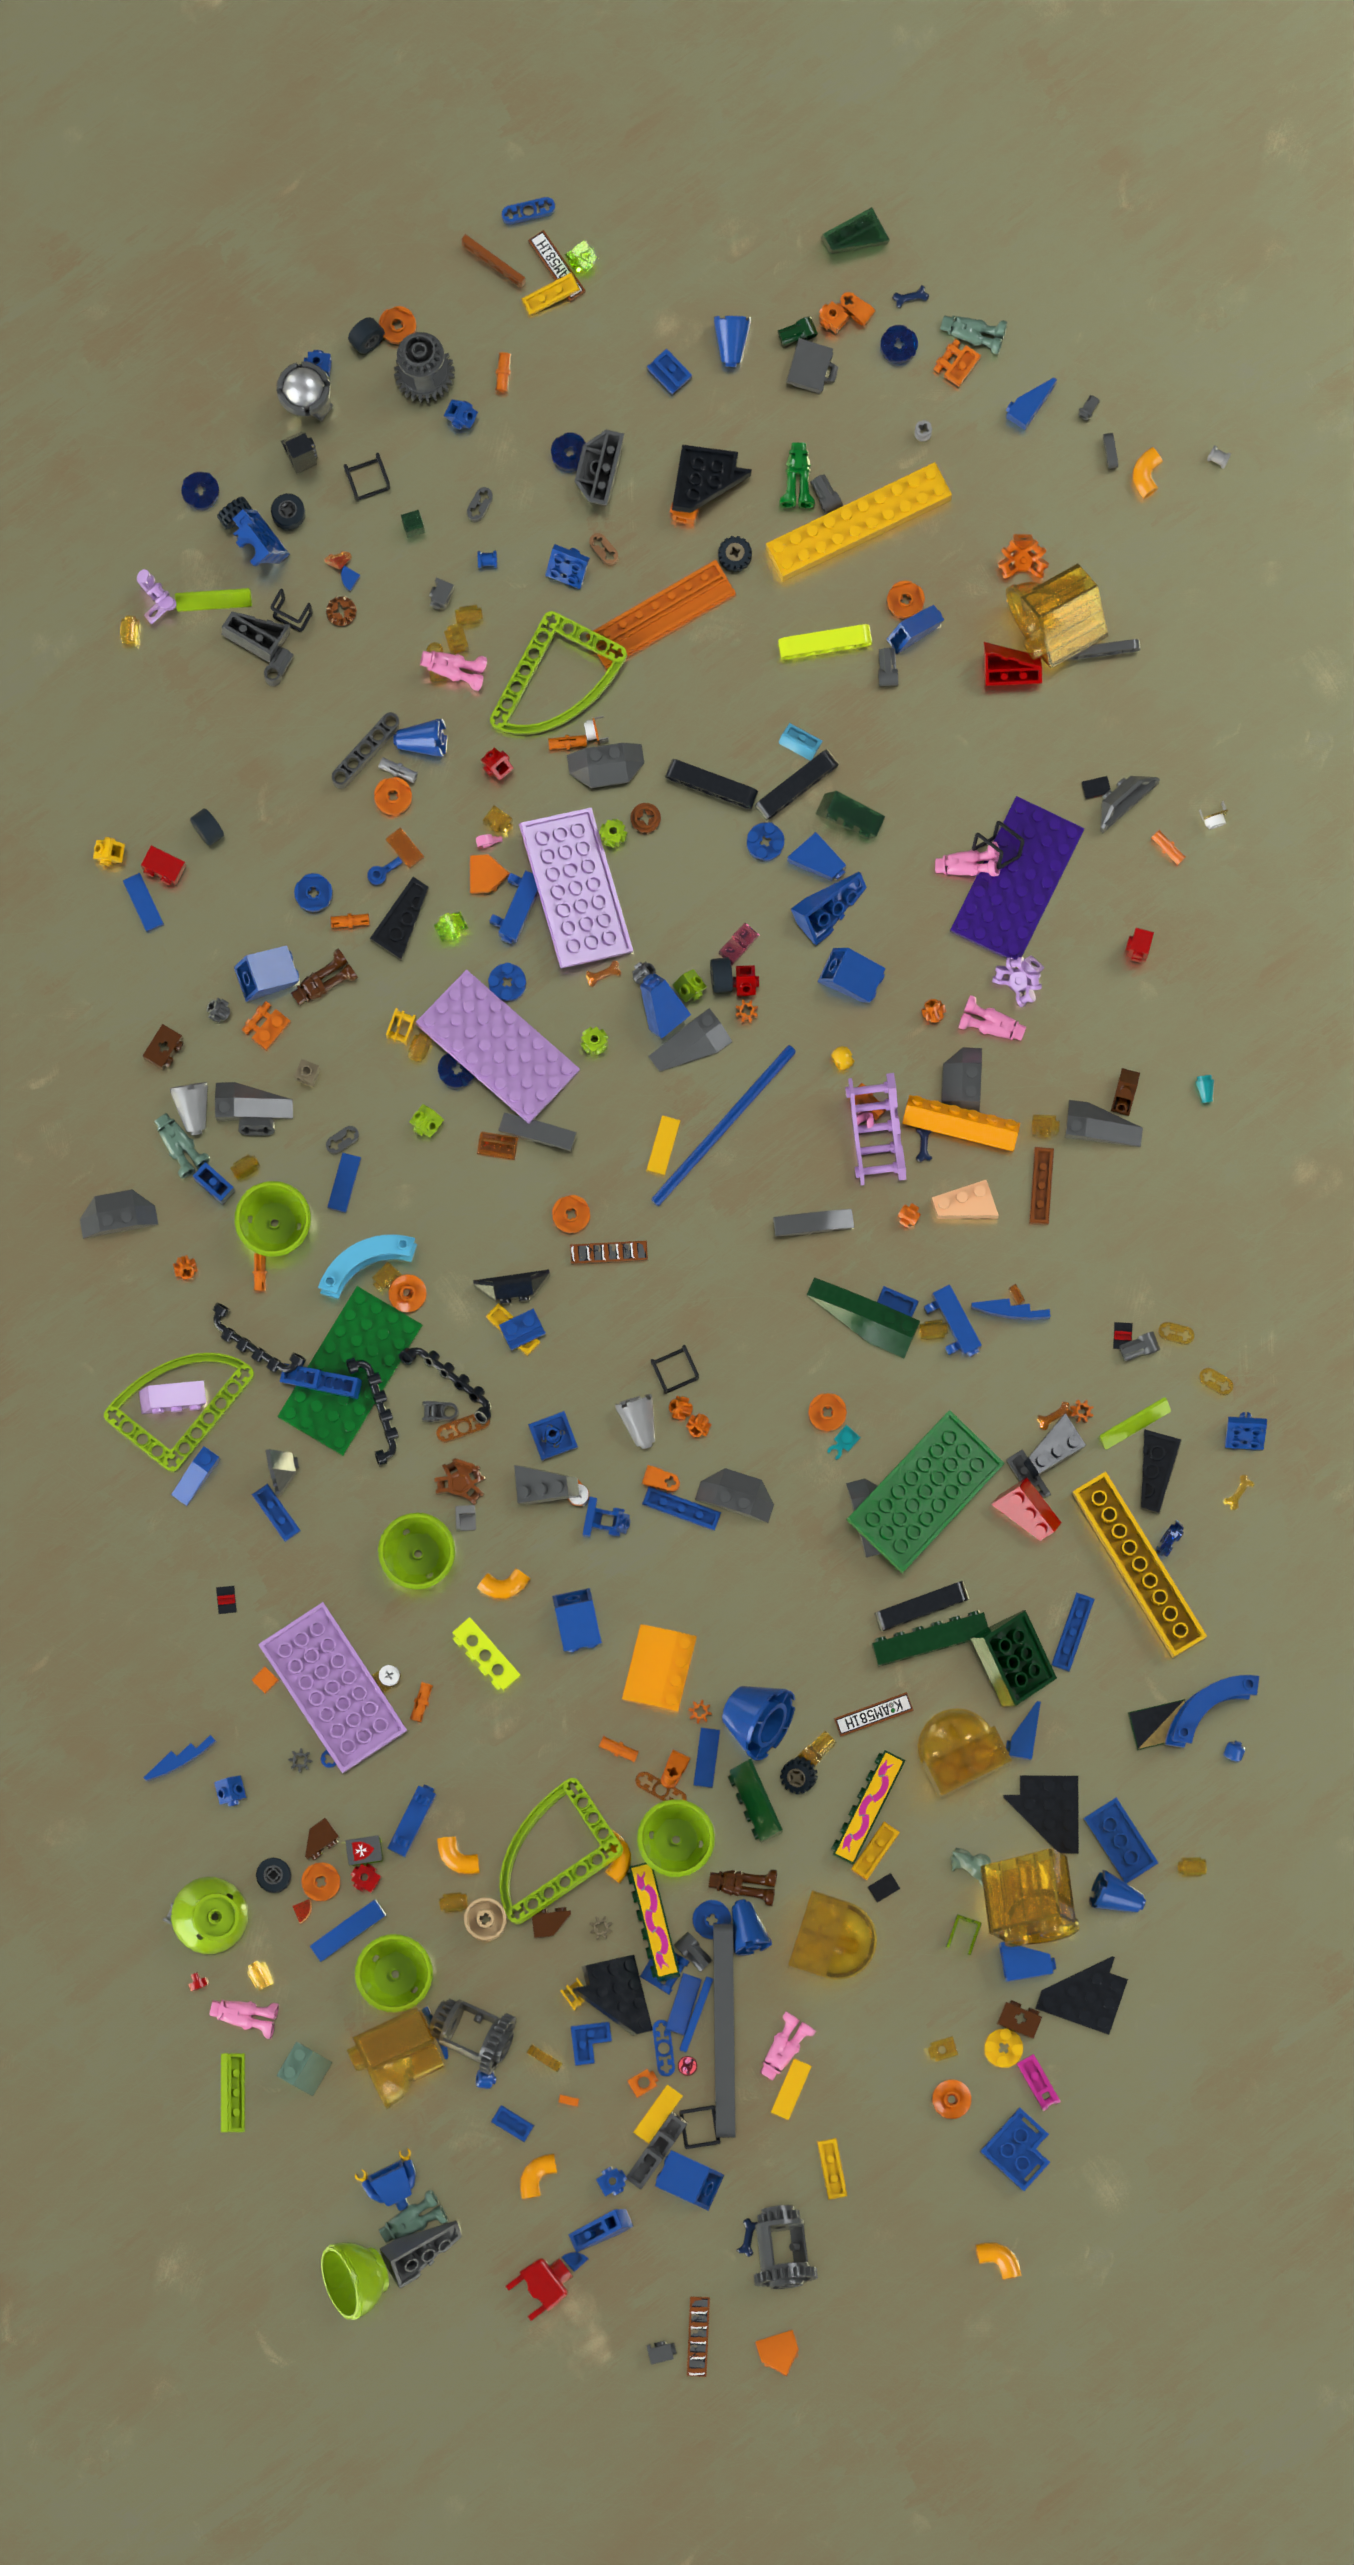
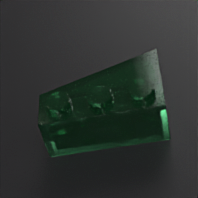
M872 207L823 233L821 236L830 254L888 244L890 241Z
M838 791L825 793L816 812L817 815L840 824L848 830L858 832V835L865 839L877 836L885 818L884 815Z

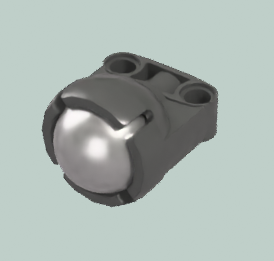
M301 361L302 364H297L296 362L287 366L277 380L276 390L280 404L288 412L296 416L313 415L322 421L333 407L330 401L331 386L327 373L320 366L312 362Z

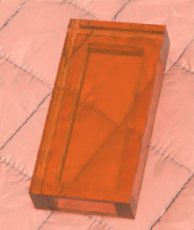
M401 827L386 838L388 844L409 869L424 858L423 854Z

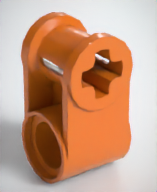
M846 292L840 298L839 304L861 326H865L875 313V309L870 304L861 300L854 293ZM845 301H852L851 304L845 305Z
M647 1465L642 1484L668 1492L678 1490L680 1481L675 1474ZM673 1478L676 1484L668 1487L666 1481H670Z
M673 1749L661 1777V1784L665 1788L671 1789L676 1787L691 1757Z

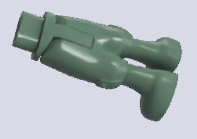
M944 315L940 330L947 331L948 335L967 341L973 346L986 345L993 354L998 355L1002 346V339L1005 337L1007 321L1001 320L997 326H989L982 319L976 320L967 317H955V315L952 317ZM981 333L990 334L997 338H988L983 336Z
M167 1113L154 1121L158 1126L157 1131L169 1150V1156L178 1160L180 1164L178 1175L181 1178H186L196 1171L184 1156L183 1151L188 1153L197 1169L205 1162L208 1163L210 1161L207 1153L199 1154L194 1149L193 1139L189 1138L185 1131Z
M432 2190L427 2191L421 2203L418 2205H408L405 2210L386 2222V2226L379 2229L384 2241L387 2243L419 2230H424L427 2223L433 2220H438L441 2224L448 2222L442 2205L437 2206L439 2200ZM430 2207H435L427 2214L419 2216V2214L422 2211Z

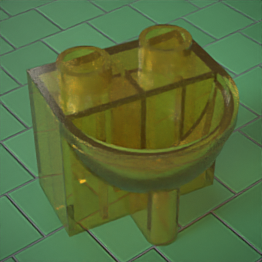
M1078 563L1043 583L1024 582L1018 585L1013 584L1006 588L1007 603L1017 626L1025 637L1023 643L1026 651L1033 660L1041 657L1050 668L1109 636L1098 585Z
M948 1709L936 1714L926 1723L919 1737V1758L939 1800L1009 1766L1012 1762L995 1725L990 1727L982 1717L969 1710Z
M1049 1848L981 1866L989 1933L1004 1940L1005 1946L1017 1947L1025 1944L1053 1942L1070 1937L1079 1931L1080 1925L1074 1910L1067 1856Z
M812 1890L787 1968L823 1980L825 1978L841 1980L857 1975L868 1966L876 1950L877 1936L872 1920L867 1913L855 1904Z
M417 2007L352 2037L355 2046L347 2049L356 2071L360 2072L367 2069L387 2110L392 2108L395 2103L399 2102L407 2094L412 2082L445 2067L422 2012Z

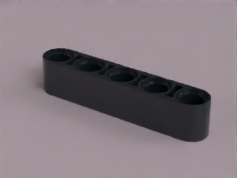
M827 749L759 800L755 807L765 820L768 821L832 772L839 763Z
M671 759L665 778L746 809H752L758 794V790L677 759Z
M960 1581L880 1610L874 1614L882 1632L965 1602L970 1598L964 1582Z

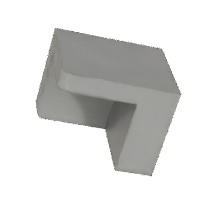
M475 1505L455 1506L456 1530H476Z

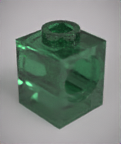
M419 510L401 515L407 538L425 533Z

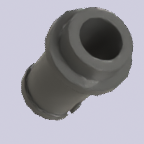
M1089 395L1084 406L1079 409L1078 415L1084 420L1092 418V413L1100 400L1093 395Z

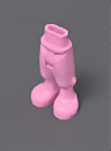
M423 651L420 665L427 667L429 671L431 670L439 675L450 678L452 681L463 680L473 690L479 691L483 683V676L479 674L485 670L487 657L479 656L474 661H466L460 654ZM460 668L470 670L477 674H469L462 672Z
M988 845V850L980 853L977 850L943 855V858L935 859V871L945 875L975 876L980 872H987L993 877L999 876L1000 869H997L996 866L1000 853ZM980 861H989L988 863H985V864H978V863H977V862H980Z
M969 996L964 1009L966 1013H963L958 1028L964 1030L967 1027H976L984 1035L990 1034L1013 1040V1038L1022 1040L1026 1026L1020 1025L1019 1021L996 1011L994 1008H986L985 1010L979 1007L976 1003V997ZM969 1014H974L983 1017L985 1021L975 1019L971 1017Z
M213 2000L210 2016L217 2017V2020L240 2026L244 2030L251 2029L252 2027L257 2028L263 2032L265 2038L271 2039L275 2023L254 2019L251 2016L258 2015L276 2020L279 2004L274 2002L267 2007H257L252 2001L221 2000L219 2002Z
M785 2012L783 2015L785 2020L783 2031L774 2036V2042L762 2063L764 2066L760 2073L771 2080L775 2078L777 2073L780 2074L793 2056L799 2052V2043L806 2036H813L816 2033L815 2029L801 2022L794 2037L788 2041L790 2034L800 2022L798 2018L788 2012Z

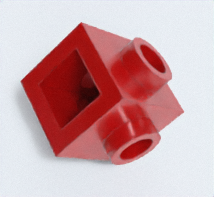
M495 747L480 759L485 765L483 767L484 771L489 776H495L498 780H501L514 769L508 761L510 759L503 750L500 752Z
M755 965L736 966L733 988L737 989V996L756 995V987H759V976H755Z
M367 1863L366 1866L361 1864L358 1867L356 1865L351 1873L353 1877L351 1881L354 1882L353 1887L361 1892L365 1889L372 1894L382 1876L375 1873L377 1869ZM368 1875V1879L363 1881L362 1876Z

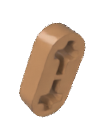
M600 533L593 534L589 540L591 549L605 565H615L618 562L617 550L604 535ZM594 539L602 540V549L599 545L594 546ZM604 551H607L609 554L613 553L614 560H606L607 555Z

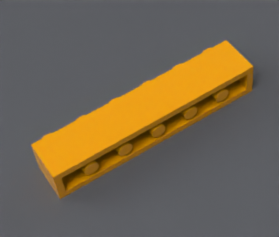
M909 1095L902 1122L905 1125L1013 1152L1021 1124L1012 1119H1003L992 1114L987 1115L976 1110L962 1109L956 1105H948L940 1101H932Z

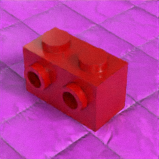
M151 845L141 863V867L148 876L154 877L156 875L161 878V882L170 886L171 883L177 885L186 868V863Z
M1135 928L1133 936L1129 935L1125 950L1129 951L1127 957H1131V960L1141 963L1142 960L1146 961L1154 932Z

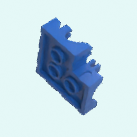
M243 509L232 518L239 527L233 533L235 536H238L237 545L243 548L250 543L255 548V556L250 560L253 566H257L260 563L279 564L290 555L257 510Z
M1019 2108L980 2152L1022 2191H1025L1050 2163L1036 2149L1049 2134ZM1023 2117L1039 2130L1037 2134L1022 2121ZM1039 2164L1041 2167L1026 2181L1025 2178Z

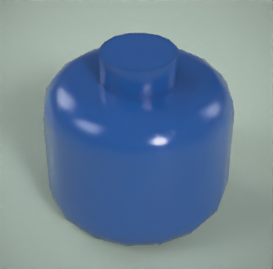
M1237 1740L1228 1742L1224 1756L1239 1762L1243 1758L1245 1747Z
M480 2070L477 2071V2087L490 2089L496 2083L494 2072L488 2075Z

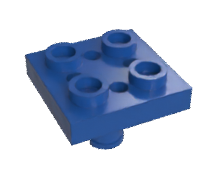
M554 544L545 576L580 589L583 585L590 558L580 554V551L576 548L569 550Z
M565 1411L528 1424L542 1461L578 1448Z
M1245 1412L1241 1413L1239 1417H1228L1225 1448L1264 1450L1267 1419L1252 1418V1414L1247 1412V1418H1245Z

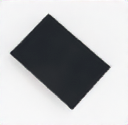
M1107 776L1082 781L1086 799L1104 795L1111 790Z
M1114 1322L1113 1349H1120L1119 1345L1132 1341L1133 1323Z
M234 1586L216 1587L218 1613L237 1612Z
M891 1873L868 1886L877 1903L900 1889Z

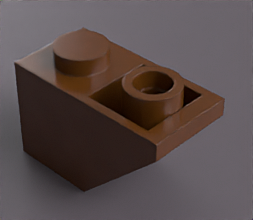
M1122 1068L1111 1107L1112 1112L1130 1115L1140 1077L1139 1072Z
M326 1818L309 1829L305 1853L307 1860L311 1858L313 1861L323 1854L321 1852L326 1847L331 1849L338 1843L337 1839L340 1837Z
M566 1907L555 1908V1912L547 1913V1909H543L532 1916L534 1938L554 1937L571 1916V1910L567 1911Z

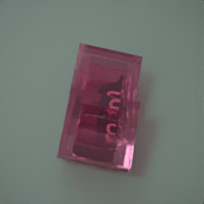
M744 923L719 950L718 954L723 958L729 957L733 966L758 938L759 934L748 924Z

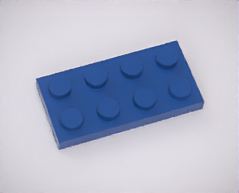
M1117 1797L1083 1818L1125 1883L1132 1881L1158 1864L1155 1856Z

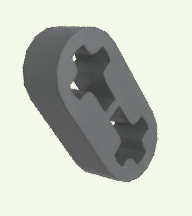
M1113 433L1103 434L1108 469L1117 468L1118 458Z
M482 487L478 489L469 504L467 516L471 521L478 522L482 520L492 503L493 493L489 488ZM485 492L488 493L489 499L485 498L484 501L480 503V494L484 495ZM479 506L480 508L478 511L480 515H475V517H473L471 510L475 511L476 508Z
M242 1118L239 1120L238 1131L243 1135H272L275 1131V1122L270 1118Z
M347 1126L331 1136L326 1142L327 1151L330 1154L337 1155L356 1143L359 1139L357 1128ZM347 1131L355 1132L354 1139L349 1137L343 1140L347 1136ZM340 1140L342 1141L340 1144H338L337 1150H335L334 1148L330 1149L332 1141H334L335 1143L339 1142Z

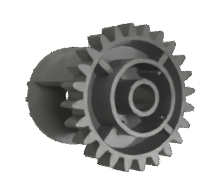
M426 332L410 334L401 341L397 349L396 363L398 366L394 367V371L397 372L394 374V378L398 379L396 385L400 386V392L405 391L406 398L411 395L412 401L419 398L420 403L423 398H426L427 403H429L431 397L437 401L436 395L443 397V390L449 392L447 385L453 386V382L450 379H455V375L452 373L455 371V368L451 366L453 360L449 359V353L444 354L441 342L435 336Z
M449 1998L447 2001L443 2000L437 2007L431 2020L429 2031L432 2032V2037L439 2040V2044L479 2062V2070L491 2075L495 2068H497L498 2063L504 2060L514 2038L513 2030L515 2029L516 2018L508 2013L499 2018L463 2000L454 2001ZM464 2010L476 2015L474 2021L479 2024L482 2019L493 2023L479 2053L451 2041Z
M793 2205L772 2206L762 2209V2213L757 2216L758 2224L755 2225L761 2266L760 2273L754 2275L755 2286H767L770 2289H788L799 2287L808 2281L818 2279L817 2267H811L808 2263L804 2219H800V2211L795 2209ZM790 2230L791 2244L789 2249L793 2253L794 2263L775 2265L771 2232Z

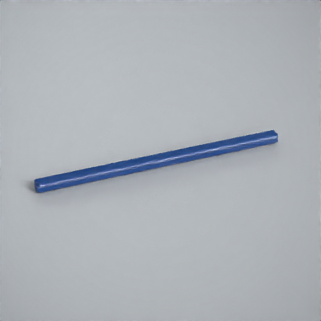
M788 1045L652 1197V1201L659 1206L791 1059L796 1053L792 1046Z

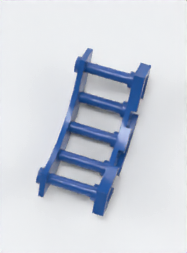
M1239 1675L1228 1677L1194 1694L1181 1706L1172 1720L1166 1735L1165 1745L1184 1748L1186 1743L1192 1744L1195 1730L1207 1711L1223 1701L1233 1699L1249 1700L1250 1695H1257L1260 1676Z

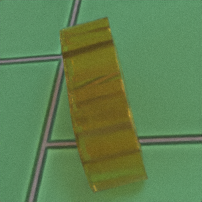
M1164 1322L1158 1329V1334L1162 1339L1174 1343L1188 1345L1194 1339V1331L1189 1327ZM1169 1326V1330L1174 1331L1175 1334L1169 1333L1168 1336H1165L1162 1329ZM1185 1331H1188V1335L1191 1338H1187L1184 1341L1183 1337L1177 1335V1333L1184 1334Z
M1205 1368L1200 1372L1199 1380L1204 1386L1223 1396L1232 1392L1233 1382L1226 1376L1211 1368ZM1208 1372H1210L1211 1378L1215 1379L1216 1381H1204L1205 1377L1203 1376V1373L1207 1374ZM1217 1381L1222 1384L1227 1382L1230 1389L1222 1391Z
M532 2044L526 2052L556 2072L562 2066V2063Z

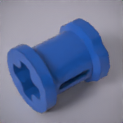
M478 551V568L482 566H494V568H497V551H493V553H481V551Z

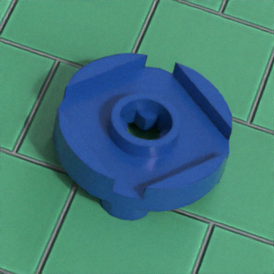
M771 822L757 824L747 835L748 851L756 859L758 858L763 861L774 860L781 854L784 848V835L780 828ZM764 837L771 840L767 847L765 844L761 845L760 843Z
M311 873L303 876L297 882L294 895L302 909L309 912H319L329 906L333 890L326 878L320 874ZM312 888H315L316 891L319 892V894L316 895L314 898H312L311 895H308V892L312 891Z
M504 963L496 966L491 971L488 979L489 990L502 1001H515L525 992V974L521 968L514 964ZM503 979H512V985L504 987L502 985L504 983Z
M708 1900L701 1903L693 1913L694 1928L697 1933L706 1939H713V1925H709V1921H706V1918L710 1917L711 1914H714L715 1918L718 1919L717 1923L714 1922L713 1924H731V1914L728 1908L716 1900Z

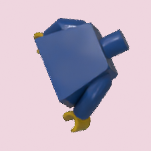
M408 2148V2156L403 2157L401 2151H399V2157L402 2160L369 2176L363 2169H361L364 2173L363 2178L360 2179L355 2173V2178L362 2182V2187L371 2199L378 2203H385L386 2206L395 2204L399 2211L406 2209L409 2205L406 2198L412 2195L411 2189L415 2185L416 2172L413 2162L410 2160L411 2152Z

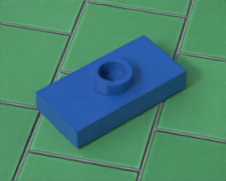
M883 1286L877 1300L878 1303L910 1317L913 1316L919 1302Z
M502 2105L491 2121L525 2142L534 2127L533 2124Z

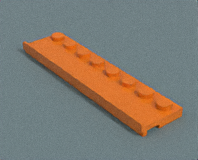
M714 560L593 631L622 645L627 651V658L733 598L736 596V593L717 560ZM589 633L586 634V638L588 639V641L590 640ZM599 641L596 647L598 650L603 651L606 649L607 643ZM611 645L610 651L607 653V655H609V653L612 652L615 654L616 659L619 656L622 657L623 655L621 653V650L616 652L612 650L613 645ZM597 654L605 669L608 670L613 661Z

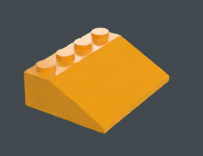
M640 1624L622 1699L678 1713L697 1636Z

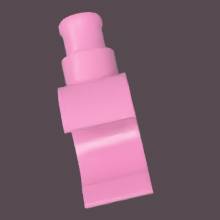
M492 834L476 837L477 847L483 845V848H486L497 842H502V836L496 837L492 836Z
M858 1112L856 1115L857 1126L861 1122L867 1121V1129L871 1128L874 1125L873 1114L870 1112Z

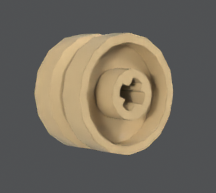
M479 1898L467 1907L464 1914V1924L467 1931L474 1938L480 1941H492L504 1932L507 1926V1915L503 1906L498 1901L491 1898ZM488 1916L490 1921L483 1923L482 1918Z

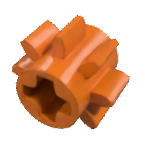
M937 999L926 1001L924 1004L925 1008L921 1009L923 1017H926V1020L932 1023L941 1021L944 1017L943 1013H946L945 1005Z
M742 1000L741 1006L736 1005V1009L740 1012L736 1013L735 1016L742 1018L741 1023L745 1020L752 1023L751 1018L758 1017V1014L754 1013L758 1006L753 1007L752 1000L749 1003H745ZM744 1008H747V1010H751L750 1015L743 1013Z
M913 1203L910 1206L905 1204L898 1214V1217L901 1218L900 1224L908 1227L909 1224L914 1226L921 1216L917 1212L919 1207Z
M187 1255L178 1257L176 1263L173 1264L176 1277L181 1276L183 1280L192 1278L194 1272L198 1271L195 1259H189Z
M676 1396V1399L671 1400L669 1411L673 1413L672 1418L685 1420L686 1417L691 1415L693 1406L691 1403H688L689 1398Z
M1077 1400L1076 1406L1070 1407L1073 1410L1070 1417H1074L1076 1423L1083 1420L1085 1424L1088 1422L1087 1417L1092 1418L1094 1416L1090 1413L1094 1407L1087 1404L1088 1400L1083 1403ZM1080 1409L1083 1410V1409H1084V1410H1085V1413H1084V1414H1082V1413L1079 1414L1078 1410H1080Z
M699 1413L696 1417L691 1415L686 1427L689 1428L692 1436L699 1438L702 1434L704 1436L708 1434L712 1424L709 1423L707 1416Z
M701 1700L700 1704L693 1701L695 1707L688 1709V1711L693 1712L690 1719L696 1718L697 1724L702 1719L707 1722L706 1716L712 1715L711 1712H707L711 1705H703V1700ZM699 1707H703V1711L706 1712L701 1717H698L697 1713L694 1712Z

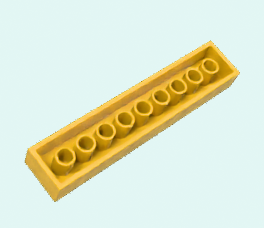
M936 462L766 543V551L782 582L951 501L952 494Z
M1105 1471L1072 1492L1073 1497L1172 1658L1206 1639V1633L1107 1472Z

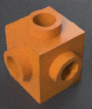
M831 301L829 305L825 304L820 309L819 320L825 329H830L837 334L849 321V315L841 304H835Z

